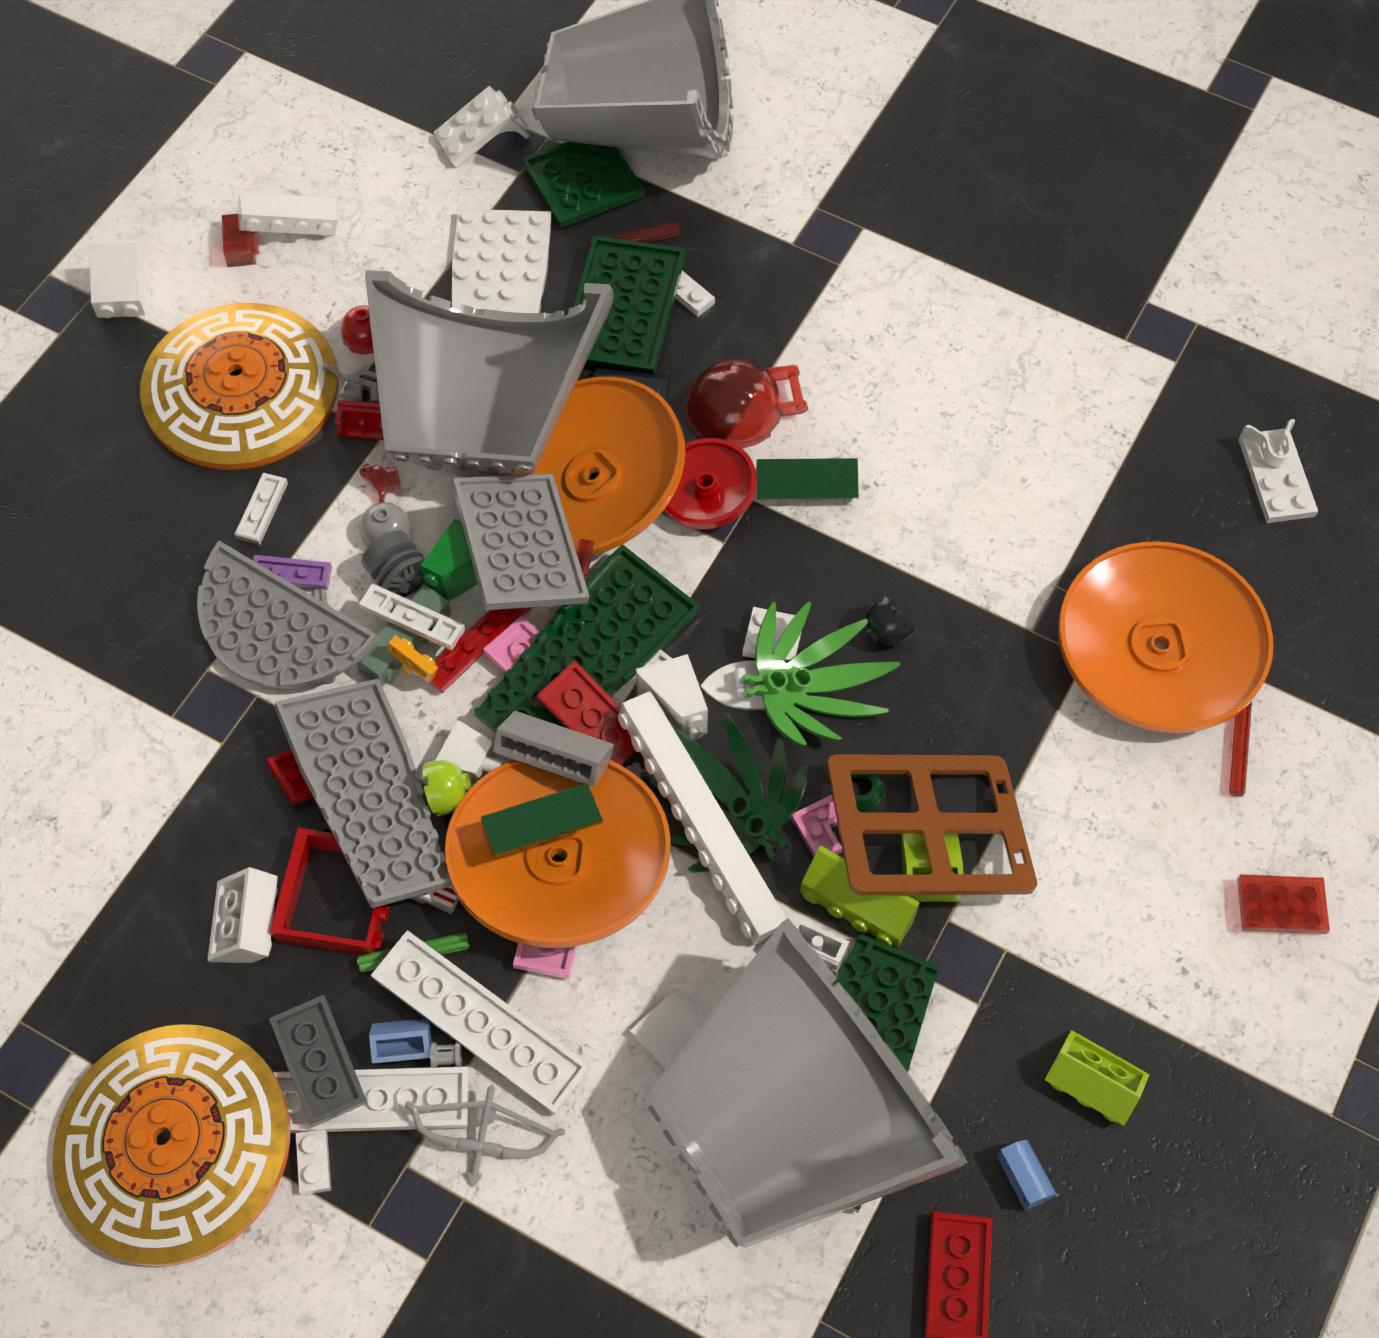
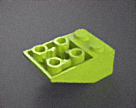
M901 834L903 875L931 874L923 837L920 834ZM944 834L951 869L955 874H963V861L958 834ZM908 895L914 900L922 902H960L962 895Z

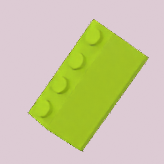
M821 845L806 872L800 890L803 897L810 903H819L826 907L827 911L834 917H843L851 922V925L856 930L863 933L868 932L875 936L877 941L896 949L912 926L920 903L908 895L861 896L853 893L849 887L844 858Z

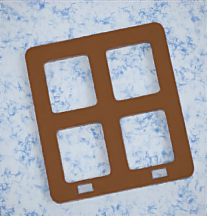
M835 754L829 757L827 771L849 887L853 893L861 896L1027 895L1035 891L1037 878L1007 764L1003 758L996 755ZM851 774L908 775L917 812L863 813L858 811ZM982 774L987 776L996 813L940 812L937 808L930 775ZM996 784H1004L1006 793H998ZM920 834L923 837L931 874H872L869 871L862 835ZM944 834H1000L1004 840L1012 874L953 873ZM1021 853L1024 864H1016L1014 854Z

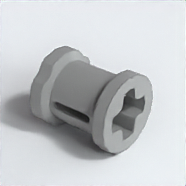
M456 1041L452 1045H437L436 1042H431V1068L445 1065L462 1067V1045L460 1042Z

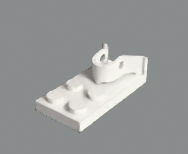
M1294 419L1288 421L1285 429L1262 432L1251 425H1245L1239 437V443L1266 523L1316 517L1318 513L1290 433L1295 423Z

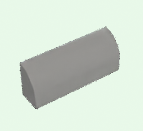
M514 711L497 728L493 752L584 784L588 783V785L594 787L603 776L609 764L614 744Z

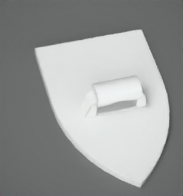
M741 661L726 665L712 673L701 684V688L710 697L726 706L744 710L765 709L761 696L753 695L750 698L743 699V692L746 689H753L755 686L748 684L740 685L739 681L743 675L757 676L755 661Z

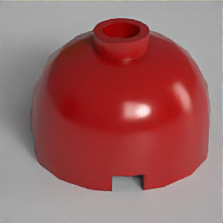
M360 305L351 308L344 315L340 324L342 342L353 353L361 355L373 354L368 305Z

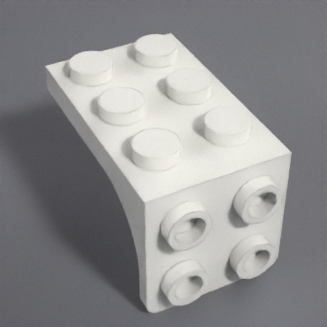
M490 86L434 131L451 163L456 167L500 133L515 131L520 133L525 139L529 137L526 131L528 125L521 117L517 116L519 111L511 101L508 102L500 90L495 92Z

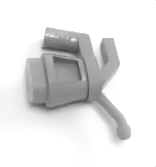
M323 364V370H330L342 379V385L336 395L337 406L339 400L363 402V390L370 392V403H380L377 383L363 379L367 378L376 381V372L361 369L353 374L344 376L334 367Z

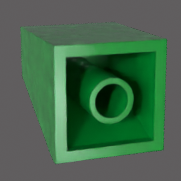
M457 519L453 520L421 564L425 585L448 601L478 585L462 522Z

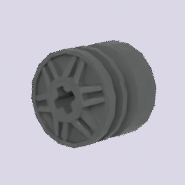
M401 530L383 534L374 540L362 555L361 563L372 579L376 580L379 587L405 598L424 584L421 564L425 558L416 549L409 536Z

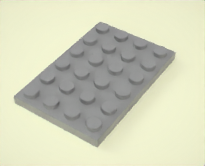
M553 474L453 478L452 489L485 610L588 603L590 596Z

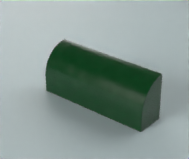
M858 458L756 460L757 499L859 498Z
M588 783L481 816L482 831L494 858L603 823L602 816Z

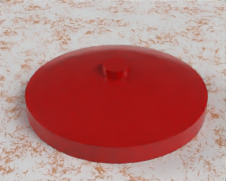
M704 438L686 443L683 473L679 485L664 512L676 523L693 529H713L736 520L749 508L757 491V474L752 459L741 447L723 439Z

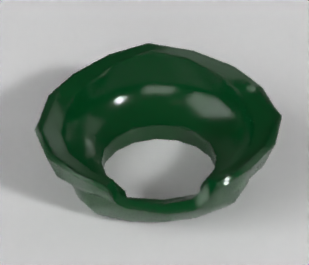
M851 774V780L863 777L872 783L870 793L862 796L854 793L858 811H867L876 807L883 796V783L876 774Z

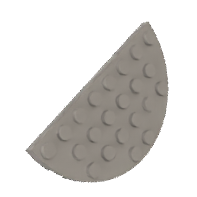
M221 541L217 542L205 563L204 569L206 571L202 586L198 587L197 597L198 618L203 636L208 641L215 656L227 668L249 682L280 689L312 686L338 676L351 668L380 639L376 633Z

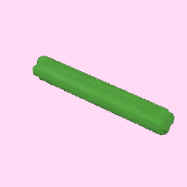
M467 933L423 941L440 955L465 950L470 946ZM392 949L358 956L357 964L360 972L375 970Z

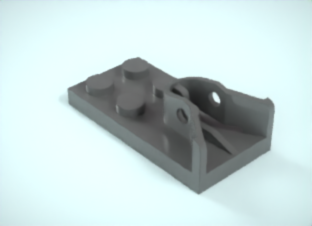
M325 995L269 1018L312 1128L368 1103Z

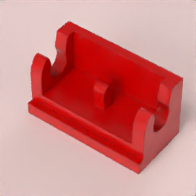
M338 401L335 424H338L337 436L384 441L380 403Z

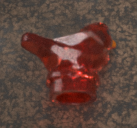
M364 462V465L359 470L360 476L368 481L377 491L379 503L385 502V496L389 489L395 490L396 487L401 486L397 467L390 468L388 466L384 469L380 465L371 466Z

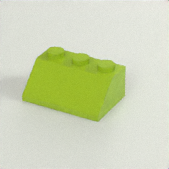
M1071 1030L1045 1081L1049 1082L1054 1089L1075 1097L1083 1106L1092 1107L1103 1113L1104 1117L1109 1121L1118 1122L1124 1126L1138 1103L1150 1074Z

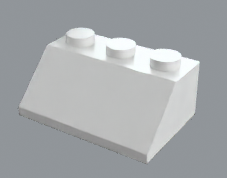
M248 867L217 881L207 961L253 963L269 957L272 946L270 929L274 918L275 898L278 893V876Z

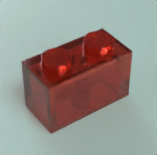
M238 214L222 215L223 253L227 266L256 265V255L260 254V249L255 236H259V231L239 230Z

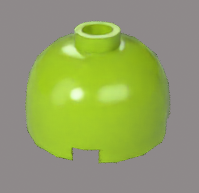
M447 760L431 761L423 765L422 777L428 776V785L424 786V791L431 811L437 813L436 816L454 812L461 799L467 793V790L471 788L468 774H463L458 765Z

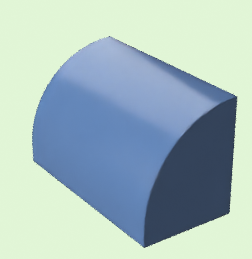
M425 1018L372 1024L369 1034L372 1063L430 1058V1021Z
M1022 1140L1000 1149L996 1157L1025 1211L1057 1196L1028 1140Z

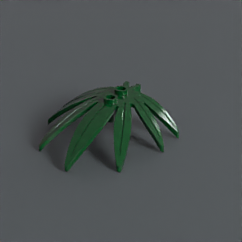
M723 712L722 717L736 764L750 792L747 795L736 778L717 758L692 738L673 727L708 788L729 808V813L722 808L721 810L748 855H752L763 845L766 847L769 857L775 861L778 856L774 853V846L769 842V838L777 845L780 844L785 850L790 847L784 840L779 838L777 831L791 819L803 798L808 779V766L806 764L801 766L783 797L786 781V757L783 741L777 737L770 768L768 799L765 800L762 780L753 754L734 721L726 712ZM650 778L649 781L658 789L657 780ZM685 834L670 836L671 843L696 848L694 843L691 844ZM701 861L688 868V871L692 873L710 871L708 867L703 866Z

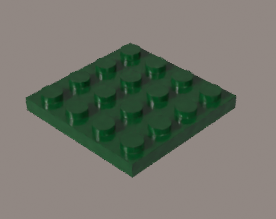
M564 142L521 158L522 166L560 228L645 196L644 188L617 147Z

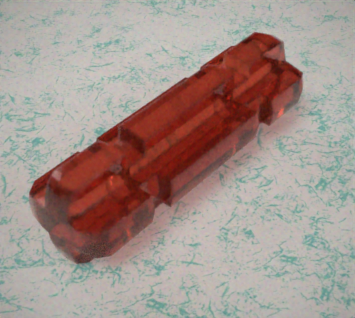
M580 539L577 546L579 550L577 556L585 579V576H588L591 561L589 553L593 551L594 543L591 540Z

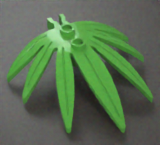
M772 602L763 618L757 637L755 650L757 676L743 675L739 680L740 685L748 684L755 686L753 689H746L743 692V699L750 698L753 695L761 696L764 708L772 724L785 738L799 747H804L807 743L792 721L802 729L820 738L838 742L842 738L795 707L794 704L817 713L840 717L885 715L889 711L887 708L851 701L806 695L829 693L856 687L875 680L900 666V662H870L836 665L813 670L807 669V667L824 660L843 647L868 623L867 619L848 625L823 637L804 649L791 661L785 663L784 659L795 645L805 624L811 602H807L786 626L775 646L773 654L772 649L776 632V603Z

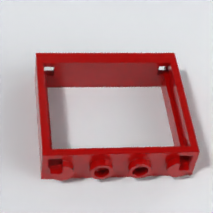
M298 828L270 929L274 941L356 955L374 953L376 948H380L382 944L383 932L380 930L382 922H387L389 905L387 904L374 908L366 942L290 930L311 848L342 852L333 833Z

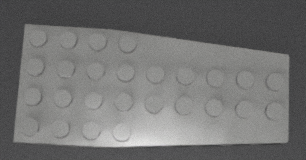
M379 679L276 701V713L300 772L370 906L375 908L450 887L451 882L446 867V858L444 852L441 853L438 844L439 837L436 829H433L430 820L431 813L428 805H425L423 789L415 775V765L405 737Z

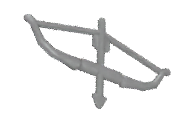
M492 1085L487 1088L485 1101L416 1106L410 1101L405 1103V1107L411 1110L417 1131L429 1141L438 1143L451 1150L458 1148L475 1152L471 1172H467L468 1181L472 1187L482 1177V1174H479L482 1153L501 1156L503 1159H529L545 1153L558 1136L565 1135V1130L561 1128L557 1130L549 1129L493 1103L495 1088ZM478 1107L476 1120L480 1123L478 1139L453 1138L432 1133L422 1124L418 1112ZM496 1110L550 1135L541 1146L530 1150L503 1147L500 1144L485 1142L487 1126L494 1123Z

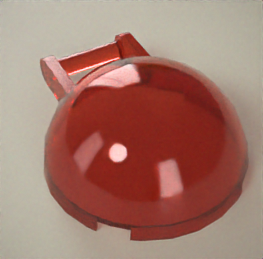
M726 359L708 366L698 375L690 387L686 403V412L690 425L700 437L703 434L708 438L727 440L741 448L761 443L771 437V432L779 424L780 417L803 414L808 410V404L803 399L798 379L800 375L799 367L797 365H788L764 369L754 362L743 359ZM789 379L794 401L783 402V396L776 381Z

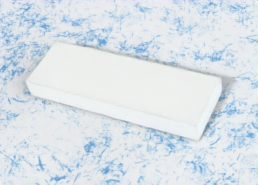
M267 473L262 474L234 534L237 540L257 545L261 544L287 487L288 482L286 478Z

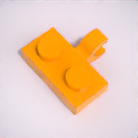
M395 635L388 643L387 652L404 664L402 671L407 675L411 676L414 671L430 683L436 676L438 669L435 661L426 654L421 655L414 650V645L407 639H400Z

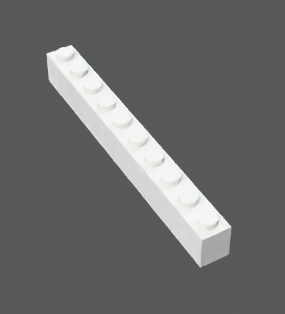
M646 692L623 702L618 715L621 727L624 730H628L634 749L642 754L645 759V767L649 774L655 776L661 795L669 800L672 805V813L677 820L682 822L688 841L691 844L694 843L699 851L698 855L704 867H708L713 875L712 880L715 887L722 891L726 897L729 911L733 915L736 914L741 923L740 928L743 935L747 939L750 938L753 945L770 938L786 917L652 692Z

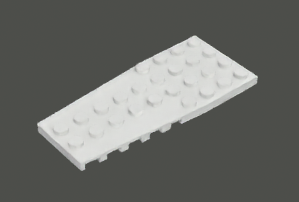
M458 209L452 261V308L460 309L461 304L476 309L515 313H540L541 299L544 294L548 271L552 222L551 211Z

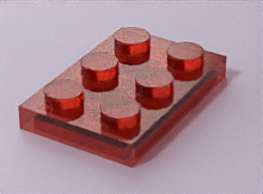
M1245 874L1238 876L1237 883L1242 931L1327 934L1330 931L1324 878Z

